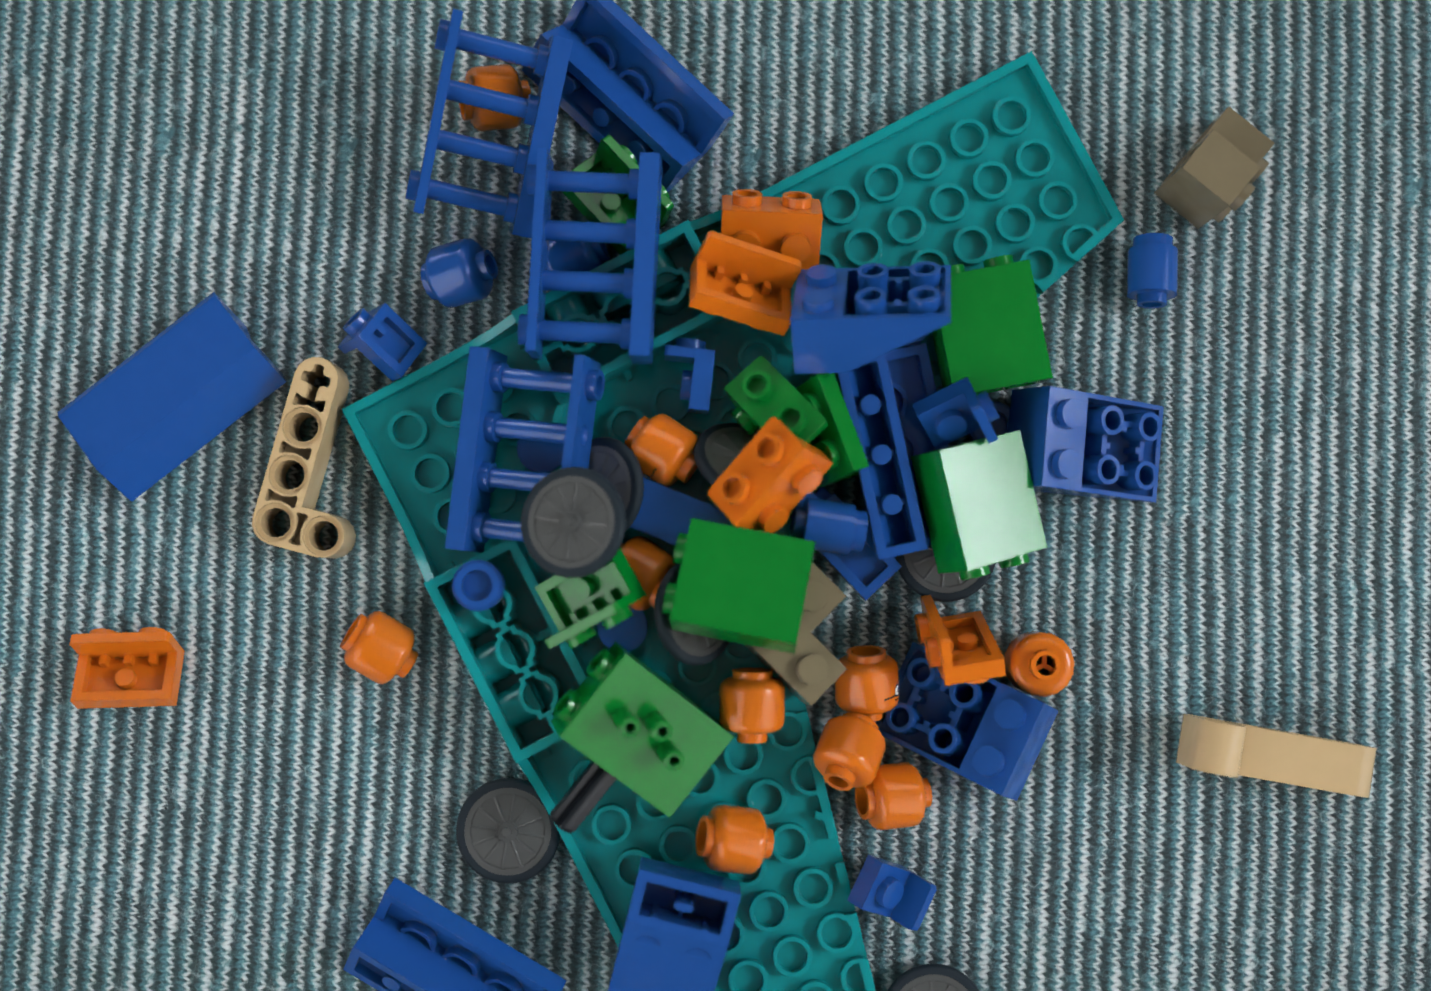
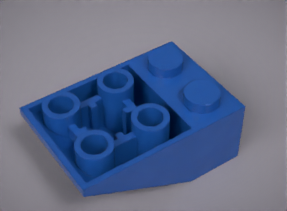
M922 261L911 266L887 267L880 263H868L859 268H835L831 265H816L809 269H801L800 274L797 276L790 317L794 373H847L951 323V265H938L935 262Z
M1055 386L1012 390L1008 432L1018 430L1021 432L1034 491L1156 502L1164 406Z
M912 642L899 670L898 705L891 711L882 713V719L875 721L884 737L1003 797L1017 801L1058 714V710L992 678L980 684L960 683L945 686L938 668H929L925 647Z
M641 856L608 991H715L741 897L740 882Z

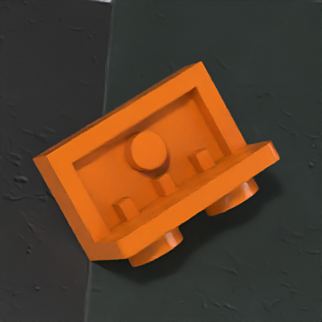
M738 189L733 191L732 195H722L721 234L799 259L801 261V269H809L812 266L819 265L823 211L819 199H812L811 194L801 191H788L783 193L782 197L762 196L760 191L753 189Z
M709 231L690 266L689 307L702 310L709 315H718L749 325L757 330H765L784 336L790 326L791 287L801 272V261L715 231Z
M771 417L708 489L707 494L734 526L774 533L784 526L790 512L805 495L811 493L820 485L823 475L834 463L821 450L796 437L781 420Z
M931 594L921 596L922 613L914 615L918 641L920 644L924 643L929 668H938L945 686L960 683L980 684L988 681L990 678L1006 676L1004 656L981 611L940 617Z
M144 627L139 632L118 633L111 629L97 628L91 630L88 634L71 635L69 645L79 657L70 702L77 709L177 706L185 651L170 632L157 627Z

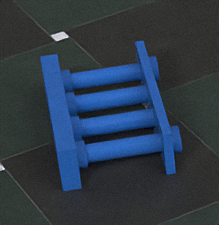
M453 9L450 21L440 18L434 49L444 51L421 171L411 169L405 199L415 201L413 212L424 214L427 198L503 216V221L511 223L509 229L511 234L532 239L534 196L527 193V169L529 164L536 165L537 148H548L550 153L573 40L552 35L549 37L547 46L539 44L537 49L460 29L463 11ZM456 49L533 68V74L541 76L537 96L529 94L528 98H523L451 80ZM446 100L523 118V124L531 125L527 145L519 143L516 148L441 130ZM436 149L513 167V173L521 174L517 194L508 192L507 196H502L430 179Z
M537 148L536 165L529 164L527 169V193L534 196L528 310L527 314L519 315V345H525V351L532 360H542L543 341L620 344L621 349H629V357L632 364L653 365L663 174L660 153L640 152L639 169H630L629 174L553 171L554 163L548 148ZM552 191L629 194V200H637L636 219L627 218V223L550 220ZM549 241L626 244V249H634L633 268H625L624 273L547 270ZM546 290L623 294L624 299H632L631 319L622 318L621 323L545 320Z
M470 346L445 549L482 553L484 552L485 543L489 538L524 542L521 521L491 517L489 513L491 493L495 488L531 492L534 486L550 473L498 468L495 463L497 443L502 438L564 444L561 469L567 467L589 469L596 403L601 400L605 388L604 373L600 370L601 363L585 355L575 354L573 373L510 368L507 363L508 356L490 348ZM508 388L570 393L567 423L504 418L501 413L503 393Z

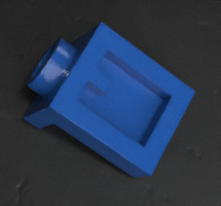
M383 303L369 312L364 308L357 311L344 325L343 330L347 335L338 345V348L344 354L357 348L393 382L405 374L428 343L386 303Z
M677 338L676 346L665 345L664 360L694 364L693 371L683 370L680 400L689 401L688 413L708 415L716 350L705 349L706 342L702 340Z
M968 377L912 404L919 421L935 449L949 444L979 428L982 429L989 444L998 440L991 424L992 421L999 418L998 413L988 393L984 391L977 395Z
M868 854L847 901L861 910L890 917L905 928L917 931L937 888L931 882L902 865Z

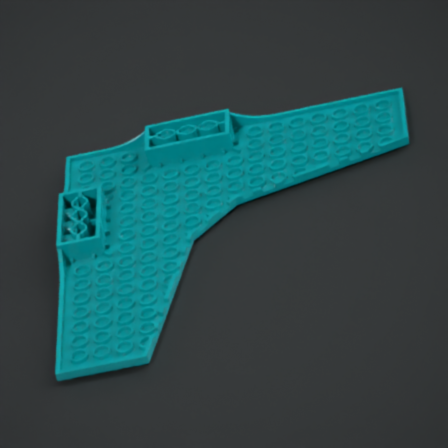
M1032 51L760 191L762 196L782 197V194L788 191H801L811 194L812 199L820 200L823 221L819 265H831L835 268H859L868 263H880L887 267L911 266L917 262L930 261L938 265L964 264L965 271L984 268V260L1003 255H1013L1014 262L1030 259L1037 298L1124 221L1123 216ZM721 210L690 222L687 220L659 235L653 365L632 364L629 357V349H621L620 344L543 341L542 360H532L525 351V345H519L518 319L520 314H527V303L511 311V315L461 347L342 409L403 529L425 581L424 585L516 764H519L549 815L592 761L559 737L551 723L555 717L553 715L554 709L565 693L569 690L576 691L588 676L586 674L587 667L594 656L602 649L609 650V648L600 640L597 624H595L593 627L597 634L578 646L570 649L567 642L564 641L548 649L544 640L556 634L559 630L534 587L551 578L554 574L546 571L534 561L524 542L489 538L485 543L484 552L482 553L445 549L469 348L474 346L493 349L508 356L507 363L510 368L573 373L575 354L585 355L601 363L600 370L604 373L605 388L601 400L596 403L592 439L610 437L625 443L629 433L642 417L646 416L650 419L662 413L694 432L697 437L711 426L721 423H737L730 415L736 407L723 388L757 357L763 356L795 388L817 374L794 373L791 325L785 335L781 336L765 330H757L749 325L718 315H709L702 310L689 307L690 266L709 231L721 233ZM634 249L588 272L624 273L625 268H633ZM797 279L791 287V311ZM550 291L546 293L545 320L621 323L622 318L631 319L632 299H624L623 294ZM930 332L919 344H927L935 386L937 388L942 382L932 332ZM677 338L702 340L706 342L705 349L716 350L708 415L688 413L689 401L680 400L683 370L693 371L694 364L664 360L665 345L676 346ZM834 373L836 381L838 383L837 373ZM508 388L503 393L501 413L504 418L567 423L570 393ZM502 438L497 443L495 463L498 468L530 471L519 460L517 454L518 439ZM698 468L687 483L678 480L669 487L718 507L707 494L708 489L712 485L703 477ZM820 485L812 492L815 493L820 488ZM495 488L490 498L489 513L491 517L521 521L523 507L530 492ZM789 517L784 526L773 534L791 537V518ZM632 528L625 532L623 543L634 536H644L674 557V545ZM468 561H489L495 564L503 573L505 579L504 595L497 605L488 610H468L461 606L453 595V576L458 568ZM652 606L647 610H642L648 622V631L644 641L636 649L629 651L718 721L720 684L724 679L732 676V670L745 667L767 668L744 644L729 642L721 655L704 665H687L676 660L668 653L658 636L654 608ZM786 686L785 722L783 727L776 732L768 733L767 742L758 744L737 742V733L730 732L734 738L670 818L616 779L575 832H565L555 825L618 948L642 856L740 882L741 897L715 991H876L855 905L847 901L851 893L849 879L824 777L816 769L813 761L816 746L806 705ZM716 805L758 809L765 818L766 826L772 828L774 832L773 852L770 858L763 859L760 868L755 873L738 874L712 871L705 864L703 857L697 855L695 838L698 822L702 816H707Z

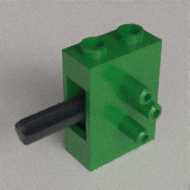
M615 641L609 650L602 649L594 656L586 670L588 676L576 691L569 690L562 696L553 712L555 717L551 723L559 737L592 760L550 812V819L553 823L568 833L575 832L616 779L670 818L734 738L729 731L720 725L717 719Z

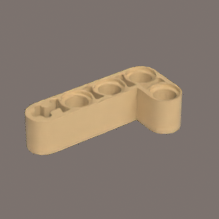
M322 357L305 359L298 365L294 373L254 510L252 527L255 535L267 544L313 557L337 559L346 556L352 550L356 540L354 527L347 519L316 510L315 507L342 417V409L348 396L350 382L342 368ZM326 376L330 378L328 387L320 386L318 388L314 386L316 377L324 378ZM308 400L317 404L318 402L323 404V411L307 405ZM314 417L318 423V431L311 440L304 442L299 434L300 425L305 419ZM299 463L304 470V479L297 488L291 489L286 482V473L292 465ZM284 510L289 515L290 527L283 536L279 537L273 530L272 522L275 515ZM332 523L337 528L338 540L331 549L326 550L320 544L319 533L322 527Z
M1183 714L1176 763L1194 770L1235 778L1245 776L1369 798L1377 748Z

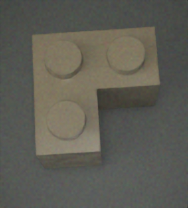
M1228 106L1212 121L1156 189L1154 194L1197 229L1211 219L1219 223L1231 210L1236 211L1255 190L1256 187L1252 183L1269 164L1263 157L1275 143Z
M813 562L795 654L744 644L768 669L773 670V674L782 680L784 685L802 703L810 706L847 670L811 633L846 597Z

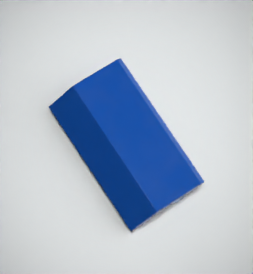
M576 0L564 23L542 33L533 47L538 49L539 44L547 46L549 37L552 35L573 40L560 107L599 143L601 139L609 134L619 145L626 146L635 156L638 165L640 152L660 153L663 166L662 185L667 192L711 149L734 115L725 104L613 0ZM523 66L522 71L539 86L541 76L533 74V68Z
M213 292L57 413L62 423L96 470L132 502L286 383V379L283 373L251 340L247 327Z
M923 343L895 349L847 373H837L841 394L869 464V467L859 471L858 475L877 560L926 550L931 545L911 460L913 455L937 450L919 421L912 405L937 392L927 344ZM946 444V445H944V446H942V447H940V448H938V449L945 448V447H949V446H948V444Z
M397 878L393 879L385 891L374 917L353 946L343 968L344 971L378 991H562L567 982L564 978Z

